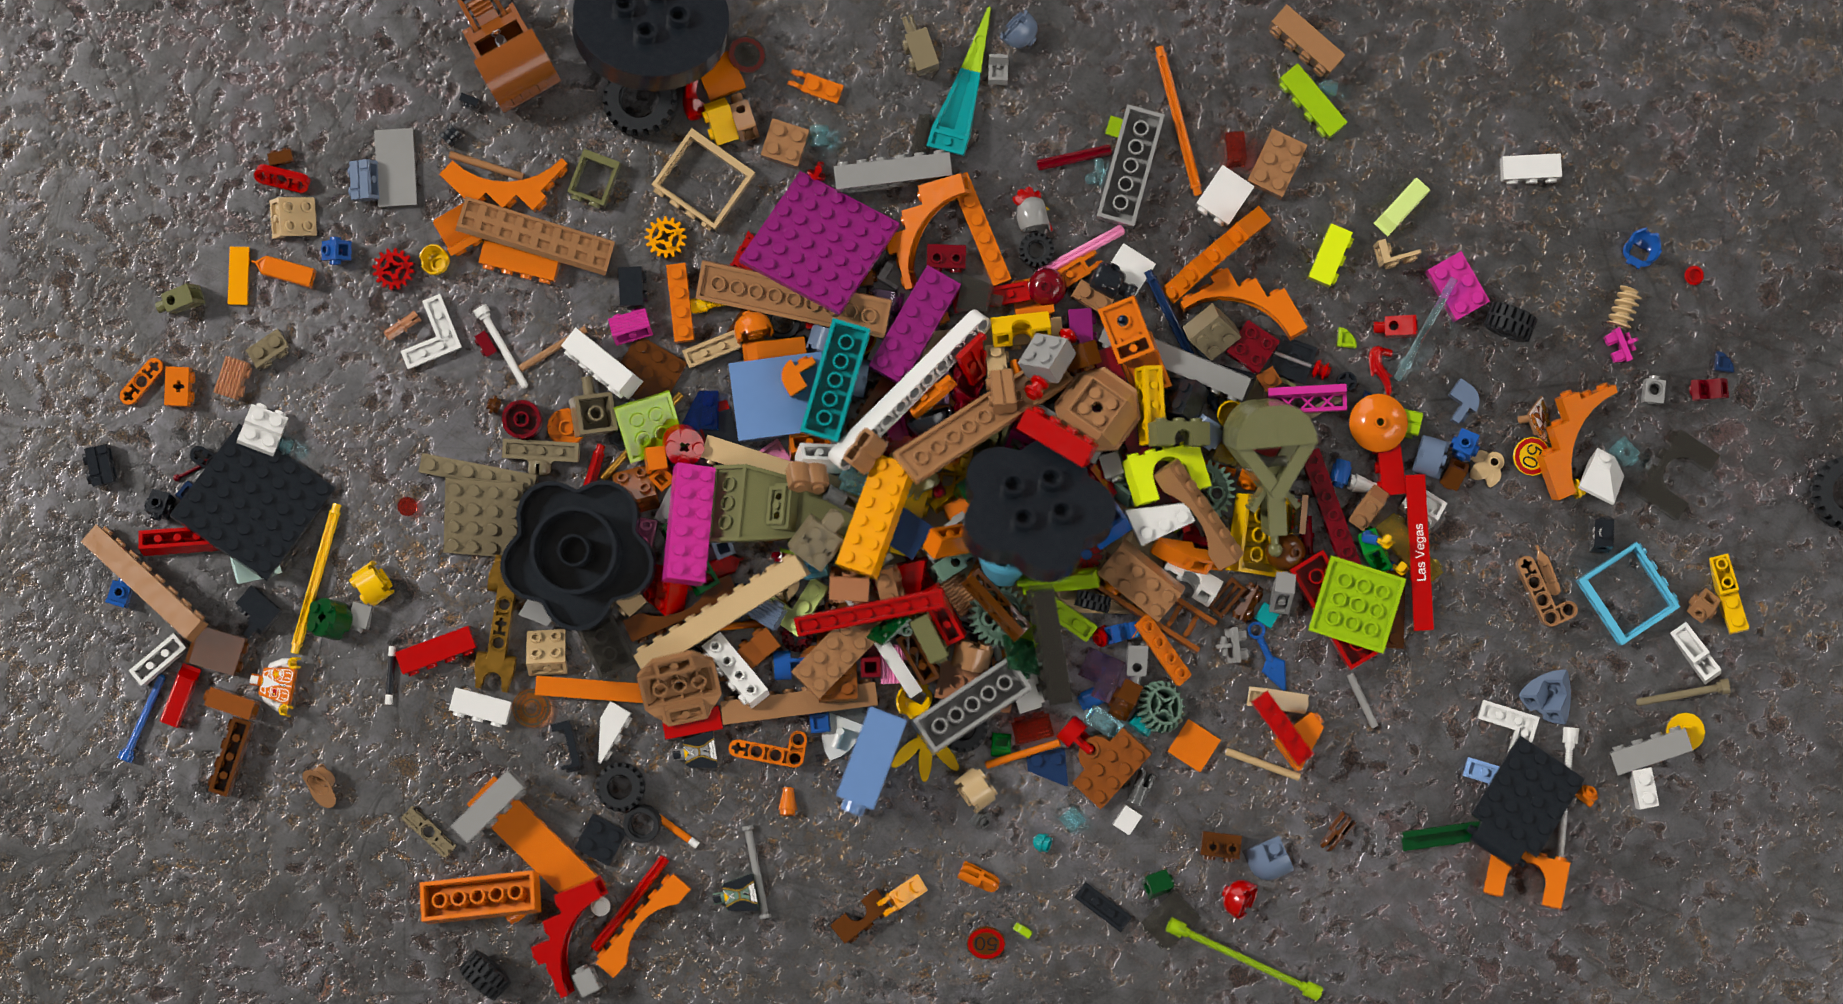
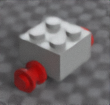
M1069 328L1061 329L1059 331L1060 337L1036 333L1018 362L1026 377L1031 378L1032 385H1027L1024 389L1029 399L1040 400L1043 397L1041 391L1047 390L1049 387L1048 382L1059 383L1076 355L1071 345L1077 341L1073 330Z

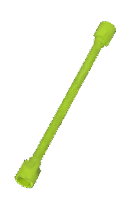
M1172 917L1168 922L1166 932L1179 938L1181 936H1189V938L1216 951L1227 954L1231 958H1236V960L1265 972L1272 977H1276L1283 982L1285 981L1287 984L1294 985V987L1302 991V995L1318 1001L1322 994L1323 987L1311 981L1307 983L1304 981L1300 982V980L1298 981L1287 974L1242 955L1235 950L1233 951L1231 948L1191 931L1190 928L1186 927V923Z

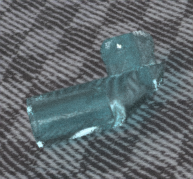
M1103 158L1094 159V170L1085 176L1087 184H1097L1103 178Z

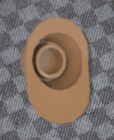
M319 764L313 770L304 771L302 774L303 780L315 801L323 807H333L336 804L335 793L332 789L335 783L334 775L324 764Z

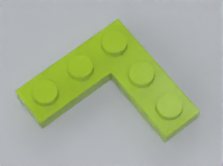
M1049 593L1030 619L1029 623L1032 626L1023 636L1018 638L1017 642L1033 651L1054 621L1087 642L1098 625L1052 593Z

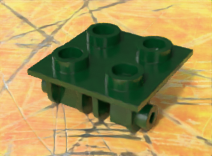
M901 616L883 620L879 625L871 629L870 634L866 638L884 646L897 633L908 637L912 634V628L908 624L911 619Z

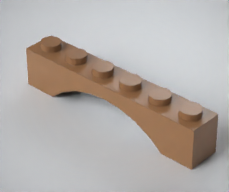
M1179 459L1162 466L1153 475L1154 479L1165 493L1183 502L1198 518L1207 537L1208 555L1220 571L1236 563L1244 552L1231 535L1229 529L1221 521L1219 515L1209 504L1207 498L1202 494L1196 482L1188 474L1186 468Z

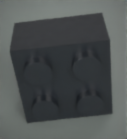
M1169 377L1172 386L1164 389L1165 418H1167V421H1173V418H1185V421H1191V418H1199L1210 390L1195 379Z

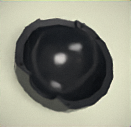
M949 405L948 407L926 412L917 420L915 417L907 418L906 423L914 434L920 436L953 415L954 409L953 406Z

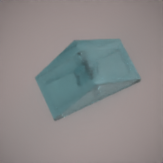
M1093 705L1083 720L1111 740L1124 727L1120 721Z

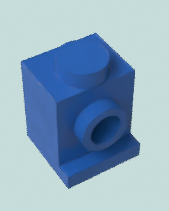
M118 578V581L113 580L105 602L128 608L133 590L120 578ZM119 588L122 590V594L120 596L116 594L117 589Z

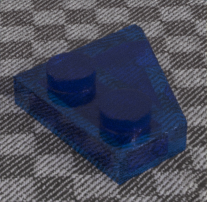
M698 391L682 424L689 425L695 430H718L719 391Z

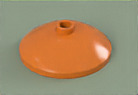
M1372 394L1364 397L1354 406L1349 418V428L1352 437L1362 448L1372 452H1385L1393 449L1403 440L1408 428V419L1403 406L1396 399L1385 394ZM1377 419L1383 420L1382 426L1377 424Z

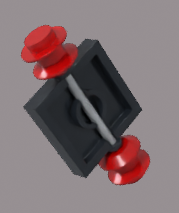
M1281 335L1280 342L1272 353L1273 358L1270 367L1273 366L1279 376L1303 385L1307 380L1310 370L1314 378L1319 375L1322 381L1324 377H1329L1331 371L1329 362L1323 365L1320 359L1315 365L1313 363L1318 350L1317 347L1295 339L1290 341L1287 336Z

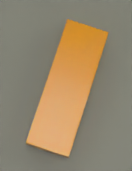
M230 246L228 305H248L250 247Z

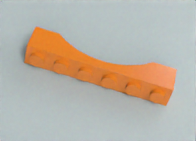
M965 172L963 174H967L971 193L958 197L956 200L971 231L992 287L1006 284L1011 281V276L968 172Z
M675 873L672 876L666 875L661 881L663 886L659 891L657 889L653 890L648 896L650 901L646 906L642 903L635 911L637 916L633 920L629 918L622 926L625 930L620 935L616 933L609 941L612 945L607 950L603 948L596 956L599 959L596 964L612 978L628 963L630 943L639 925L655 911L680 903L692 889Z

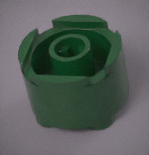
M328 598L313 601L309 607L307 630L315 636L340 640L344 637L342 635L351 628L352 612L344 602Z

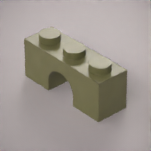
M1155 418L1154 422L1148 423L1149 446L1167 447L1175 445V435L1177 432L1181 433L1184 438V447L1210 445V422H1202V418H1191V421H1185V418H1173V421H1167V418Z

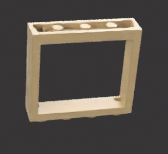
M691 128L652 183V187L655 188L653 192L661 198L664 195L669 198L671 205L677 209L679 207L685 209V214L693 220L697 218L702 221L700 225L709 231L711 229L716 231L756 174L753 170ZM692 141H695L745 176L741 185L714 222L662 186Z

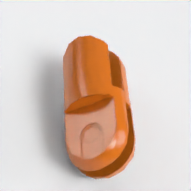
M967 861L963 862L960 873L957 876L958 879L988 892H995L1000 886V880L997 876Z

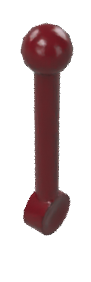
M198 465L181 474H175L173 480L178 482L182 477L202 467Z

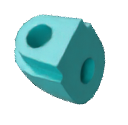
M1137 710L1127 724L1141 735L1148 737L1151 733V728H1145L1146 722L1140 723L1142 717L1137 716V713H1139V710Z

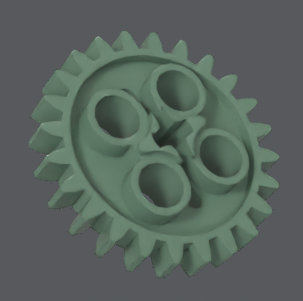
M1210 459L1208 464L1205 463L1207 472L1212 474V480L1210 481L1212 486L1208 487L1207 493L1215 504L1212 505L1205 493L1203 495L1219 517H1222L1221 510L1228 512L1229 510L1226 505H1233L1229 499L1236 497L1234 494H1231V491L1236 490V487H1231L1230 485L1235 480L1228 479L1232 474L1231 472L1224 473L1226 466L1220 469V462L1212 465V459ZM1215 488L1222 490L1223 495L1221 498L1214 497L1213 490Z
M995 585L1023 617L1028 614L1027 611H1023V608L1027 605L1020 603L1023 597H1016L1018 591L1011 593V586L1005 589V586L998 587ZM989 592L996 600V595L993 592ZM976 600L969 602L973 606L968 609L972 613L968 619L973 620V623L969 626H975L976 629L973 634L980 633L979 640L985 638L984 644L991 642L992 647L997 646V644L999 647H1003L1014 642L1005 631L1001 630V627ZM1002 606L1008 613V608L1006 606ZM985 616L988 618V624L985 622ZM1016 621L1018 625L1023 629V624L1020 621Z

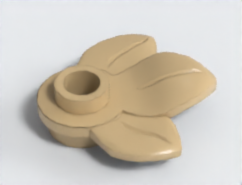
M1479 450L1476 457L1472 456L1471 458L1475 464L1470 471V478L1474 480L1485 479L1488 487H1493L1501 478L1500 469L1504 466V457L1499 452L1488 453L1484 450ZM1496 458L1498 464L1493 465L1491 459Z

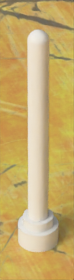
M487 304L480 306L473 311L476 318H479L480 321L483 320L521 388L526 389L528 383L490 319L489 307Z

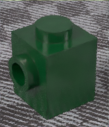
M1167 869L1145 876L1141 882L1149 900L1171 892L1174 887V879L1171 874H1168Z

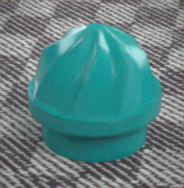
M1046 833L1038 834L1033 838V845L1039 852H1048L1053 838L1049 837Z

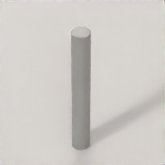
M1354 673L1347 675L1371 728L1379 726Z

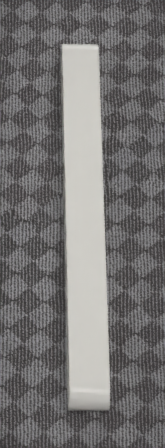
M971 310L830 450L828 459L841 470H848L851 465L843 460V456L846 450L855 442L858 434L867 427L881 437L957 362L955 356L979 332L985 334L991 326L990 319L978 310Z

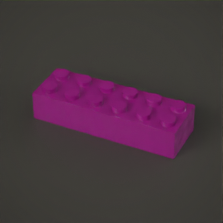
M927 265L871 360L869 369L897 384L918 363L961 289V284Z

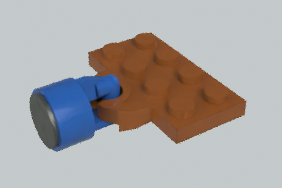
M832 630L817 633V645ZM817 645L805 649L799 658H792L791 650L774 651L772 653L773 678L775 680H792L793 674L791 671ZM857 661L819 699V703L858 701Z

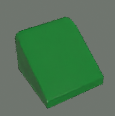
M992 733L991 756L1001 757L1010 754L1011 734Z

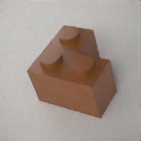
M762 627L758 628L752 633L754 637L749 642L746 639L737 646L739 648L738 654L751 669H754L774 651L782 647L767 627L764 629Z

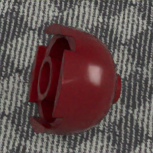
M1043 268L1031 276L1028 283V291L1035 303L1041 306L1056 305L1064 298L1067 292V283L1059 271L1052 268Z

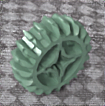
M1161 680L1150 682L1149 685L1143 687L1140 697H1138L1137 702L1139 705L1135 707L1139 709L1137 716L1142 717L1140 723L1146 722L1145 728H1151V732H1171L1183 721L1181 717L1185 713L1182 709H1185L1186 706L1182 705V701L1185 698H1180L1181 691H1175L1176 686H1170V682H1163ZM1155 715H1157V716H1158L1160 719H1162L1163 721H1160L1159 719H1157V718L1155 717Z

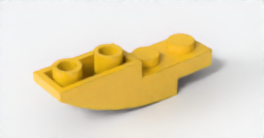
M1729 554L1709 558L1716 596L1721 599L1719 608L1722 618L1725 619L1729 635L1749 630Z

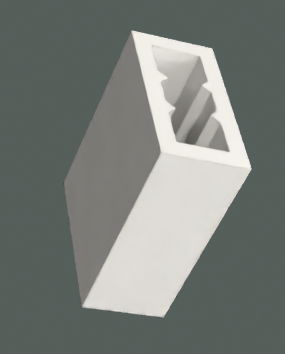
M1222 165L1195 206L1198 207L1197 211L1205 216L1209 214L1213 217V221L1219 226L1223 227L1225 225L1227 227L1255 186Z

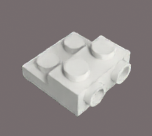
M251 404L237 443L274 456L287 426L288 417H285L286 414L280 410H275V412L267 410V406L264 404Z

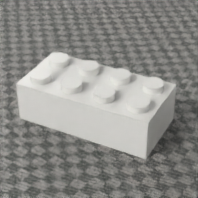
M576 327L561 345L566 349L564 354L578 363L580 367L593 375L596 380L620 398L624 396L630 399L643 383L639 377Z

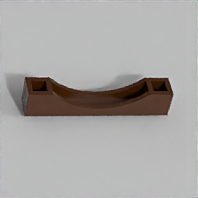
M732 574L719 578L720 584L707 590L699 601L683 612L667 616L651 615L642 612L623 620L631 641H637L639 644L648 640V635L655 633L658 636L667 632L665 628L671 625L679 624L681 626L684 624V619L694 613L696 616L702 612L701 609L711 603L713 606L718 603L717 599L726 593L728 596L734 593L733 589L737 587Z

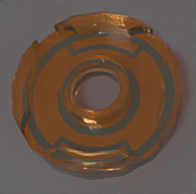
M526 689L514 698L512 704L513 715L516 721L523 726L538 727L544 724L550 716V700L548 696L535 695V689ZM530 702L535 703L537 706V710L533 714L528 713L526 710V706Z

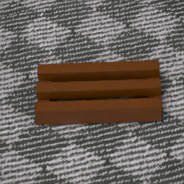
M1231 577L1218 592L1208 608L1223 619L1247 589ZM1234 583L1235 586L1215 609L1213 607L1230 585ZM1238 588H1240L1241 590L1239 591V593H1238V594L1234 597V599L1228 604V606L1223 610V612L1220 613V612H1219L1220 609L1225 605V603L1230 599V597L1236 592V590H1237Z

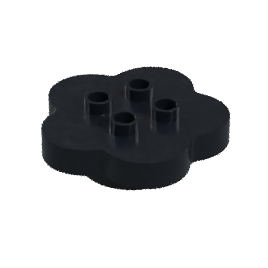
M1039 441L1032 442L1022 450L1006 447H994L983 450L971 460L968 466L965 494L970 504L964 515L962 538L967 549L974 556L985 562L994 564L1010 563L1032 580L1044 583L1058 582L1068 578L1075 572L1084 550L1101 544L1112 531L1116 515V503L1110 491L1104 485L1088 476L1087 466L1081 467Z
M607 480L594 481L578 489L557 481H545L532 486L521 497L516 512L518 533L503 551L500 562L501 575L506 586L515 595L527 600L541 602L546 613L554 623L572 631L594 629L609 617L614 605L618 601L633 599L650 587L656 575V557L650 544L639 533L640 508L636 498L627 488Z

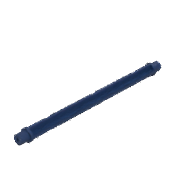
M1152 269L1144 272L1147 278L1146 282L1149 283L1181 349L1195 354L1157 280V275H1154ZM1210 391L1207 401L1208 405L1210 404L1212 410L1215 411L1219 407L1217 401L1219 399L1215 393Z

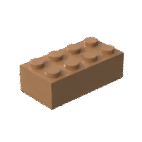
M1287 4L1271 21L1268 27L1271 30L1269 33L1278 40L1280 38L1285 43L1284 46L1291 52L1295 51L1299 55L1298 58L1307 65L1309 63L1319 77L1324 76L1327 78L1345 56L1341 50Z
M1125 538L1097 573L1157 622L1167 613L1185 589L1184 585Z

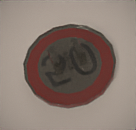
M741 36L735 39L729 46L728 56L736 69L741 72L751 73L763 66L766 52L761 42L754 37Z

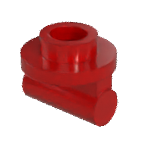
M819 161L815 169H808L807 174L813 180H825L826 176L821 173L825 166L824 162Z
M1106 625L1097 628L1092 634L1093 642L1099 647L1108 645V636L1104 630Z

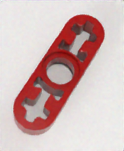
M265 164L258 165L254 172V179L261 184L299 193L306 192L311 183L310 178L306 174ZM277 176H284L287 181H281Z

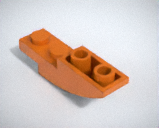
M1160 537L1156 539L1150 549V552L1158 558L1188 571L1207 575L1209 570L1219 571L1209 557L1208 550L1194 548L1193 542Z

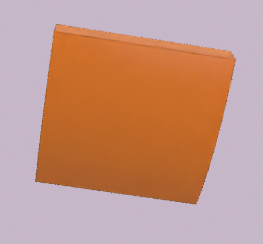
M730 50L724 52L715 67L701 78L710 102L746 88L738 66L736 68L730 60Z

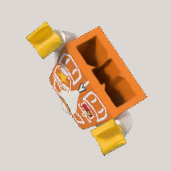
M300 657L281 658L271 662L268 668H264L262 675L252 673L250 677V685L260 686L259 695L262 696L263 701L272 710L279 712L280 715L290 717L287 714V710L289 708L293 709L290 705L292 704L298 669H301L296 664L297 660H301Z

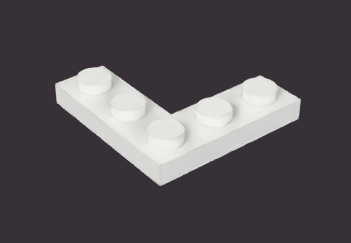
M441 294L422 301L436 337L401 351L408 370L462 348Z
M1482 700L1477 719L1514 730L1508 752L1518 736H1522L1532 743L1540 718L1486 700Z

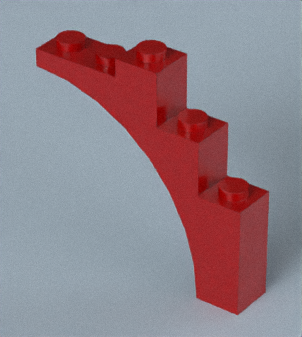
M601 875L564 889L554 895L555 904L561 912L542 921L544 931L549 938L531 947L532 956L538 965L546 964L547 972L552 977L555 990L561 998L575 991L568 966V946L577 919L592 902L609 893Z

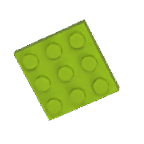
M669 390L613 408L630 464L644 459L643 453L645 448L662 446L666 430L673 425L679 424ZM683 442L680 444L681 447L686 446Z

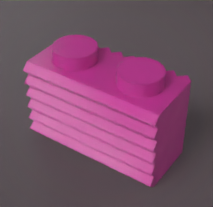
M636 308L629 313L616 314L612 318H608L616 346L653 335L645 308Z

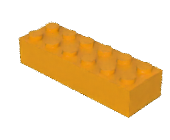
M880 455L875 460L867 476L836 564L842 569L876 580L878 579L913 480L895 459Z

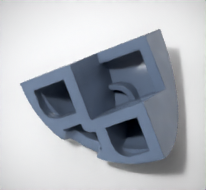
M1567 669L1551 671L1530 681L1519 694L1523 704L1531 712L1536 710L1541 713L1546 721L1566 725L1571 704V687Z

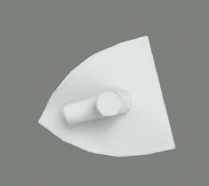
M830 713L831 732L822 733L824 751L830 761L841 757L854 746L863 726L862 724Z

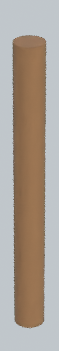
M454 151L449 153L450 159L511 178L523 180L525 173Z
M585 326L578 329L584 334L588 333ZM568 336L521 363L518 367L523 372L562 349L561 345Z

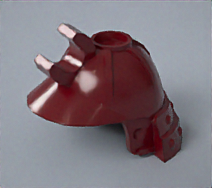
M956 364L953 368L952 378L957 385L949 393L952 400L956 402L954 411L958 412L979 398V392L986 383V380L982 378L974 386L968 384L959 364Z

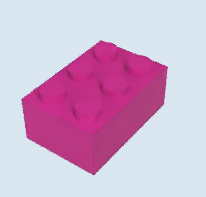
M1462 251L1425 272L1453 323L1490 302Z

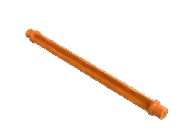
M1158 46L1155 48L1156 58L1191 189H1193L1194 196H1199L1203 194L1202 184L1197 172L1167 53H1165L1164 46Z

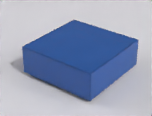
M829 712L809 714L811 734L831 732Z

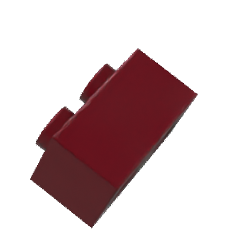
M485 330L474 336L476 338L474 341L477 346L480 345L482 349L480 351L483 356L489 358L498 353Z

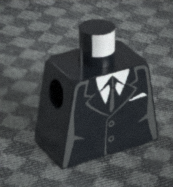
M1590 515L1589 552L1609 553L1614 547V519L1610 516Z

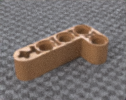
M1524 556L1517 559L1515 568L1542 625L1546 627L1556 626L1576 616L1578 608L1574 602L1565 601L1557 605L1554 604L1532 557ZM1523 560L1524 562H1529L1527 569L1521 567ZM1528 571H1529V572H1532V571L1534 572V574H1530V575H1528V576H1525V574H1527ZM1532 577L1538 581L1536 588H1532L1529 585V580ZM1540 595L1546 598V603L1543 606L1537 602V598ZM1566 604L1572 608L1570 615H1566L1563 612V607ZM1547 613L1554 615V621L1551 624L1545 619Z

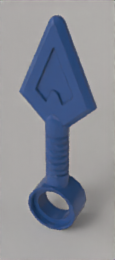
M1256 621L1250 623L1247 628L1248 635L1257 640L1266 659L1262 672L1281 690L1286 691L1285 660L1276 658L1271 654L1264 638L1265 626ZM1256 624L1262 629L1261 634L1258 636H1254L1251 633L1252 626Z

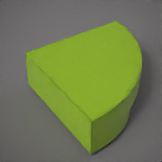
M1339 327L1337 347L1357 348L1354 336L1347 329Z

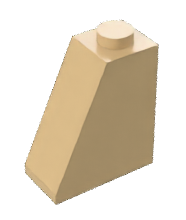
M1249 686L1247 706H1252L1250 702L1268 690L1282 711L1306 714L1309 706V695Z

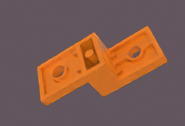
M1135 295L1098 309L1118 364H1122L1129 385L1135 388L1134 368L1162 365L1163 388L1172 386L1151 331H1148ZM1125 315L1128 317L1129 322L1126 326L1119 325V316Z

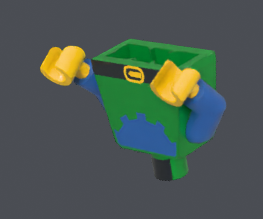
M1368 526L1365 531L1358 535L1363 554L1371 568L1383 572L1395 570L1401 576L1405 575L1409 570L1407 564L1403 561L1396 565V562L1390 560L1387 549L1395 542L1390 540L1392 537L1389 534L1381 538L1376 528Z

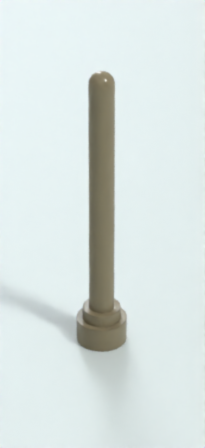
M1727 678L1720 679L1715 685L1639 698L1636 700V704L1643 706L1714 692L1721 693L1722 695L1730 694V684Z

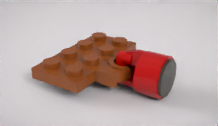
M1075 715L1056 733V737L1068 748L1074 742L1080 746L1078 758L1084 771L1072 784L1099 809H1102L1153 752L1125 727H1122L1112 740L1100 734L1091 736L1085 731L1088 726Z

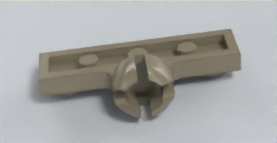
M503 438L502 458L525 459L529 463V474L549 476L552 472L553 462L579 463L581 443Z

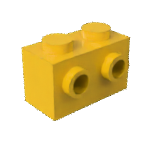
M726 98L703 105L705 112H702L705 123H709L710 129H707L710 140H714L718 146L739 139Z

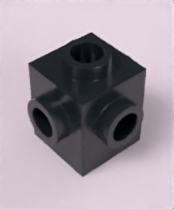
M152 489L149 498L145 501L144 510L153 520H169L170 514L175 508L176 498L168 492Z

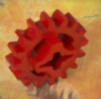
M394 248L393 252L386 249L387 254L385 255L380 252L381 258L374 259L377 265H372V268L377 270L373 273V276L379 277L376 282H383V288L389 285V289L392 291L394 286L401 290V284L407 287V279L412 281L413 279L410 277V274L415 273L411 269L414 263L408 262L411 257L409 255L404 257L405 251L402 250L398 253L397 248ZM394 257H399L404 262L398 263ZM387 260L385 266L382 267L383 262ZM392 265L398 267L394 274L389 271L392 269ZM403 271H406L404 277L401 279V274L403 273ZM383 276H390L393 282L385 280Z

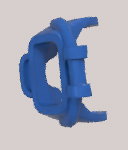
M1647 227L1635 231L1623 247V255L1627 259L1626 264H1631L1638 270L1640 267H1648L1653 264L1662 252L1659 233H1650ZM1633 245L1649 253L1646 261L1630 255Z

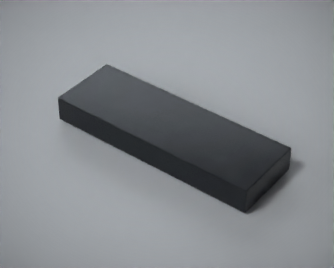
M1084 882L1074 896L1075 899L1119 932H1122L1132 918L1131 915L1087 882Z

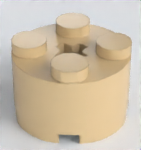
M972 768L953 783L960 786L957 788V791L969 807L973 805L975 807L973 811L978 813L996 799L995 795L998 793L992 785H987L984 781L986 776L980 769L975 770Z

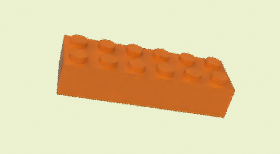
M531 870L420 882L421 922L437 924L540 913V875Z

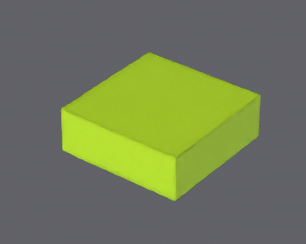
M1110 116L1105 135L1118 138L1123 119Z

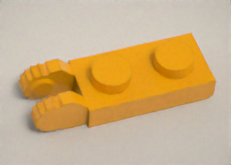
M916 874L887 893L886 897L878 901L877 904L882 906L888 900L893 907L885 910L883 914L886 917L894 911H898L928 891L919 875Z

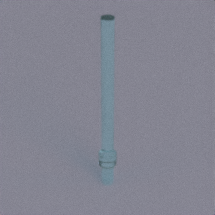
M1450 277L1406 357L1402 358L1401 366L1394 379L1401 381L1407 369L1411 368L1413 358L1457 283V279Z

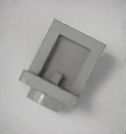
M989 55L988 84L1008 85V55Z

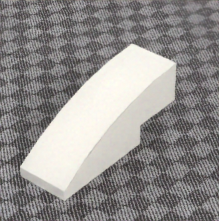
M1687 622L1670 633L1687 661L1705 685L1721 674V668L1711 657L1708 649Z

